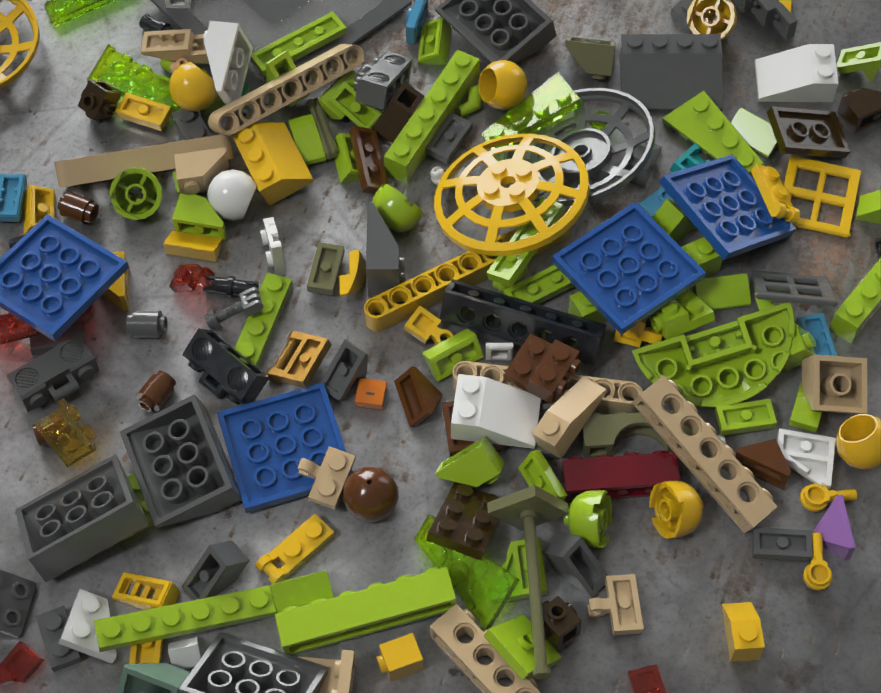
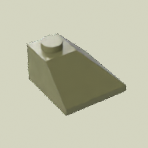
M571 36L566 38V48L583 70L591 74V78L606 79V76L612 75L616 42Z

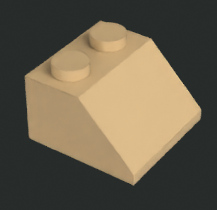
M812 355L803 359L802 389L812 411L867 414V358Z

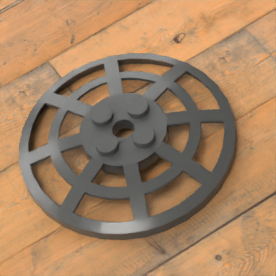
M608 88L580 89L549 99L528 113L511 133V135L526 134L531 130L535 134L545 135L562 141L578 154L585 153L580 157L585 163L589 178L600 172L609 175L603 180L590 185V191L608 184L616 177L621 178L610 186L589 194L587 203L609 196L633 180L645 167L655 145V128L647 108L630 94ZM607 101L618 103L620 107L613 117L605 114H585L584 102ZM574 104V117L559 122L549 130L538 123L552 112ZM629 109L636 112L647 127V132L633 138L629 127L622 122ZM587 122L607 124L602 131L595 128H586ZM576 125V130L565 134L561 138L555 136L562 130ZM617 128L624 135L626 141L611 146L608 137ZM648 141L646 150L632 170H626L625 168L632 158L634 147ZM520 142L508 143L506 146L519 145ZM536 142L534 146L543 149L545 144ZM554 146L551 150V155L553 156L566 153ZM515 151L504 152V160L512 159ZM626 151L624 159L618 167L609 164L612 155ZM531 152L530 159L523 160L534 164L544 159H538L539 155ZM572 160L561 163L564 180H578V188L574 189L579 190L580 173L576 162ZM538 172V173H539V177H540V181H546V180L541 176L540 172ZM555 176L546 182L555 183ZM540 191L534 202H538L541 197L547 199L548 197L541 196L546 192ZM558 198L556 202L562 203L567 207L572 206L575 199Z

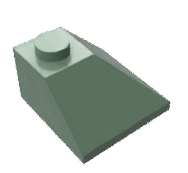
M168 663L125 664L117 693H178V688L190 672Z

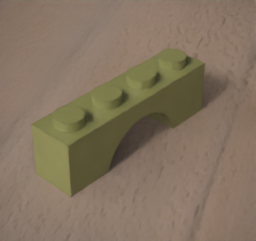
M673 409L666 412L673 414ZM627 411L606 415L592 413L580 431L583 459L596 458L603 454L612 456L615 447L620 441L636 435L650 437L656 440L665 451L674 452L641 413H629ZM682 425L684 433L692 436L691 429L686 425Z

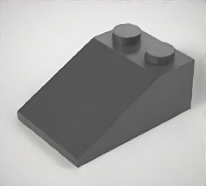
M373 202L367 203L366 276L368 298L379 295L406 281L405 257H399V246Z

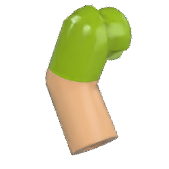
M179 58L176 62L166 59L160 60L161 68L172 74L181 64L188 63L185 58Z

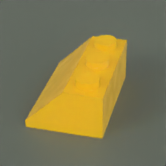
M255 122L232 134L259 192L269 206L314 182L284 122Z

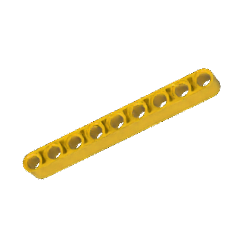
M565 209V212L563 213L561 218L567 213V209ZM519 227L498 236L496 243L509 242ZM572 227L551 243L540 247L534 256L569 239ZM467 251L370 298L364 305L366 326L372 331L379 332L411 317L419 305L424 309H428L442 302L444 291L451 282L443 281L445 279H454L470 285H477L487 280L486 272L498 256H487ZM380 313L381 315L374 316L373 314Z

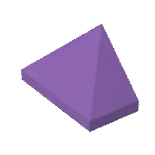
M837 495L812 533H822L823 546L842 559L848 560L855 550V544L843 495Z

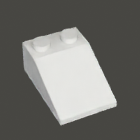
M210 21L208 30L204 33L203 41L216 91L225 105L241 97L253 47L239 23Z
M807 44L755 59L758 102L834 101L838 87L834 44Z
M458 374L451 419V439L476 442L486 436L491 444L535 449L536 441L532 432L538 424L541 398L487 377Z

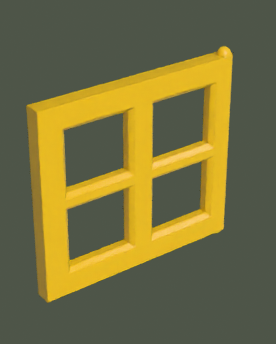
M790 155L783 185L788 191L787 195L790 201L791 197L814 201L811 218L799 217V220L792 224L798 228L850 238L851 233L849 231L861 170ZM798 168L820 173L816 191L794 186ZM827 175L849 179L846 197L823 193ZM821 203L843 207L840 226L817 221Z

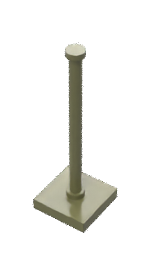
M534 485L488 502L487 508L488 514L521 531L524 530L535 669L532 672L535 679H547L551 677V669L547 668L536 526L568 515L569 509L568 503Z

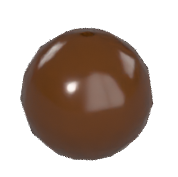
M364 466L355 470L347 478L343 488V502L349 513L357 520L367 523L378 522L387 518L394 511L399 499V489L393 476L385 469L377 466Z

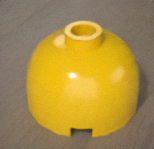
M693 0L688 8L686 20L693 34H721V40H723L733 32L737 25L738 15L735 5L731 0Z
M664 481L654 485L650 493L649 508H654L656 517L651 519L657 532L663 538L669 539L686 536L692 533L700 524L704 508L703 501L690 484L682 481Z

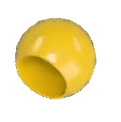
M507 60L494 61L484 68L480 74L478 83L479 94L482 100L491 108L498 110L514 108L526 95V75L514 62Z
M193 62L181 64L174 70L170 78L169 91L172 99L178 106L187 111L198 112L207 109L215 102L218 96L213 78Z
M859 414L847 419L840 426L835 440L839 456L850 467L860 470H872L881 466V419L868 414Z

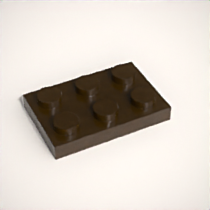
M771 106L767 111L781 154L846 158L850 153L835 111Z
M454 482L428 531L426 541L482 560L500 522V519L488 514L487 503L500 497L472 488L466 484Z

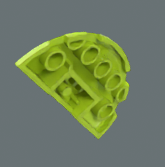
M791 302L737 318V321L685 336L683 334L632 350V354L640 370L650 382L654 383L665 375L667 379L672 380L678 386L679 393L685 400L690 401L696 406L716 408V406L741 403L766 389L768 384L780 374L788 360L795 328Z

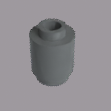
M134 311L133 314H128L126 317L127 334L133 335L135 338H161L163 332H167L168 321L167 317L163 316L162 311Z

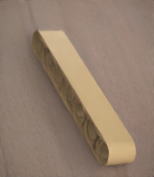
M340 44L217 109L209 116V127L215 133L232 135L359 67L364 61V51L358 45ZM350 50V52H351V58H350V60L348 61V60H347V53H348V51ZM328 61H330L331 64L329 72L326 69ZM309 72L311 77L310 81L307 83L306 74ZM287 83H289L290 90L288 94L285 93V86ZM268 94L269 102L265 106L264 97ZM246 105L248 107V113L244 117L242 114V110ZM223 117H226L227 124L222 129L221 120Z
M218 134L54 162L59 187H67L115 179L118 174L130 168H142L151 173L176 169L175 154L226 147L228 160L234 159L230 135Z
M461 361L452 370L453 389L455 392L458 374L487 377L523 390L503 380V374L508 366ZM570 375L567 380L568 386L564 394L582 377L607 389L605 394L607 397L602 398L594 410L595 413L639 412L632 404L633 401L624 399L630 397L635 400L643 392L637 383L582 375ZM557 395L553 403H556L561 397ZM541 399V403H540V404H547V403H549V402H547V401Z

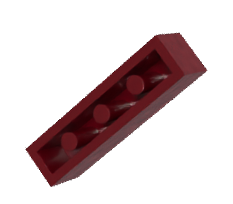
M658 450L651 454L630 452L624 456L603 454L596 458L584 459L576 456L562 461L561 475L563 489L567 493L566 503H571L577 495L589 490L608 491L606 495H610L611 500L650 497V493L657 483L680 481L676 454L665 450Z

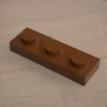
M353 126L349 133L362 192L375 194L382 184H388L377 133L374 129Z

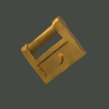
M291 331L287 337L288 342L274 366L270 367L266 374L270 377L269 381L273 383L283 382L307 388L332 344L328 338Z

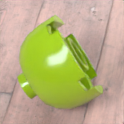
M130 168L118 174L113 180L109 191L111 202L116 212L124 218L131 220L145 219L153 215L159 208L163 197L162 186L157 177L150 171L142 168Z
M382 184L375 193L372 202L388 229L397 233L412 229L423 217V211L415 203L411 205L406 200L408 197L388 184Z
M589 490L580 493L572 500L569 514L564 516V525L569 526L570 534L581 537L586 545L591 548L604 549L610 538V535H604L607 524L612 526V502L610 495H606L608 491Z

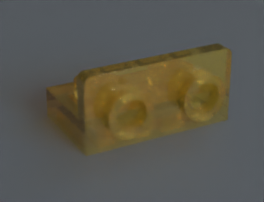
M62 398L58 401L59 409L35 422V426L58 457L69 467L96 451L94 439L97 436L90 424L84 425L81 421V414L74 404L69 405Z

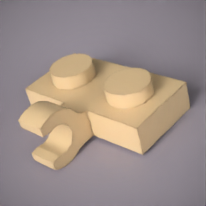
M329 446L321 466L308 459L301 458L298 474L315 479L308 500L335 510L356 456Z
M635 574L606 576L607 598L589 599V605H587L588 617H600L610 613L613 636L642 634L644 627Z

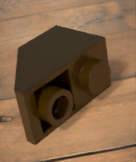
M403 82L373 127L377 135L392 145L425 96Z

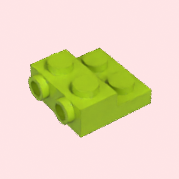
M688 289L646 319L652 325L654 331L662 334L667 340L715 321V315L709 306Z

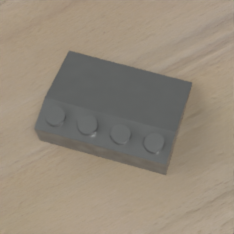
M445 0L435 8V11L490 63L499 60L515 63L540 51L557 36L553 20L531 0Z
M621 34L619 49L621 92L630 94L638 99L647 108L648 112H672L702 91H705L722 112L721 34Z
M195 394L120 431L156 528L215 513L242 500L237 482L208 411Z
M116 454L15 510L28 560L45 582L62 575L65 571L80 563L86 562L92 556L113 547L117 542L138 533L149 525L143 508Z
M220 632L178 688V693H319L328 673V667Z

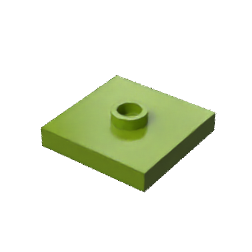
M523 614L489 628L484 637L521 680L533 676L532 671L535 669L532 623ZM545 640L547 668L557 665L562 657Z

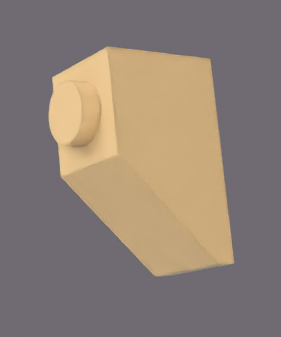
M226 147L174 155L177 182L181 194H196L207 191L213 178L229 168Z

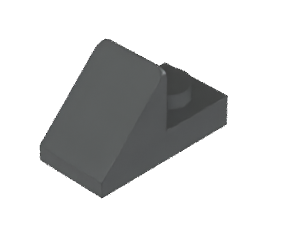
M344 340L320 382H324L326 392L337 400L344 401L356 378L366 376L368 354L348 340Z

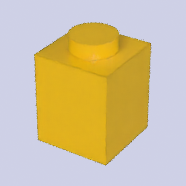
M413 633L379 645L380 656H377L376 660L381 674L387 672L390 682L424 670L423 658Z

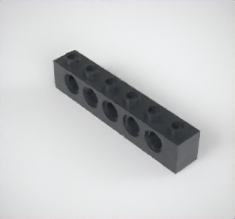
M454 279L451 280L444 291L439 318L453 325H462L480 333L499 336L503 340H512L524 344L530 333L551 344L556 339L580 351L579 360L582 361L581 363L595 365L601 352L607 327L606 324Z

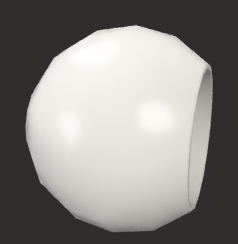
M234 169L226 170L216 175L211 181L207 192L208 202L221 218L231 221L244 218L257 186L252 177L245 172Z

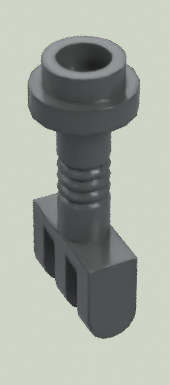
M252 287L239 293L241 301L218 312L213 308L208 310V314L204 315L208 327L211 330L214 328L218 330L222 328V321L237 313L245 311L249 317L261 311L263 304L258 288Z

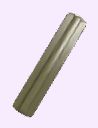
M319 98L309 99L307 102L308 109L315 120L325 156L329 160L337 158L338 148L324 109L318 101Z

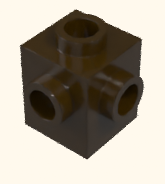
M89 80L82 91L78 107L85 111V115L92 120L111 119L122 92L105 80Z
M559 596L551 601L547 600L542 603L545 640L559 651L580 635L582 620L578 617L575 608L570 603H565Z

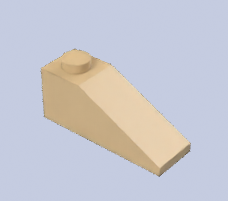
M582 377L546 411L533 430L532 435L537 445L562 459L606 394L607 389Z

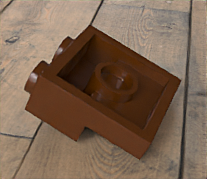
M530 333L504 372L503 380L552 404L557 395L561 397L564 394L570 375L575 376L582 362L579 360L580 351L556 339L551 344Z

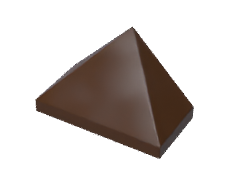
M413 366L394 380L409 426L414 428L433 413L443 394Z
M776 439L738 448L735 458L742 466L750 469L754 477L782 490L785 489L791 470Z

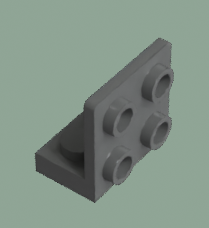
M0 570V632L17 638L21 636L36 583Z

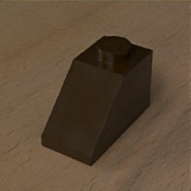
M861 88L854 92L849 91L842 96L837 113L854 134L881 122L880 91Z

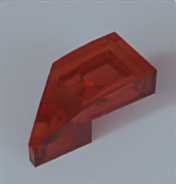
M20 640L0 664V685L25 683L45 660L25 642Z

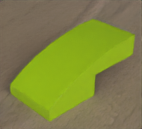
M309 114L289 119L288 124L292 137L306 165L326 161L313 115Z
M800 382L789 425L816 433L822 411H812L802 389V382Z

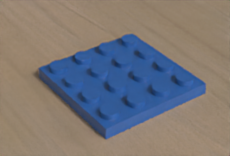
M733 154L663 175L659 181L667 194L676 202L723 260L792 236L796 230V227L792 223L785 221L784 218L778 219L770 215L755 180Z
M636 202L552 256V263L621 335L705 279L706 272Z
M47 214L0 258V307L48 338L56 341L129 266L126 260Z
M324 382L217 412L246 513L309 495L315 479L298 474L301 458L308 459L321 466L329 446L346 452Z

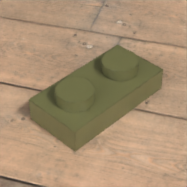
M318 242L307 283L308 292L334 295L345 253L344 246Z

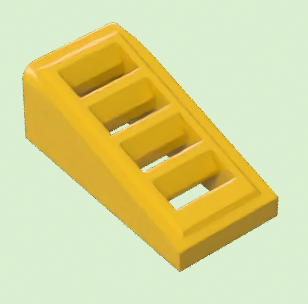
M123 572L112 595V599L148 610L176 604L180 590L172 581ZM131 583H134L135 585L130 595H128L127 592L130 588ZM144 586V589H143V592H142L141 596L138 597L139 594H140V592H141L142 587ZM156 590L152 599H150L153 591Z

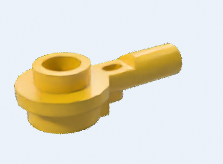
M811 484L802 489L799 497L805 509L811 512H819L826 508L827 503L833 502L837 495H843L844 501L857 500V491L855 489L828 490L826 486Z
M812 533L813 558L803 571V580L809 588L820 591L828 588L832 582L833 575L828 567V562L823 560V534Z

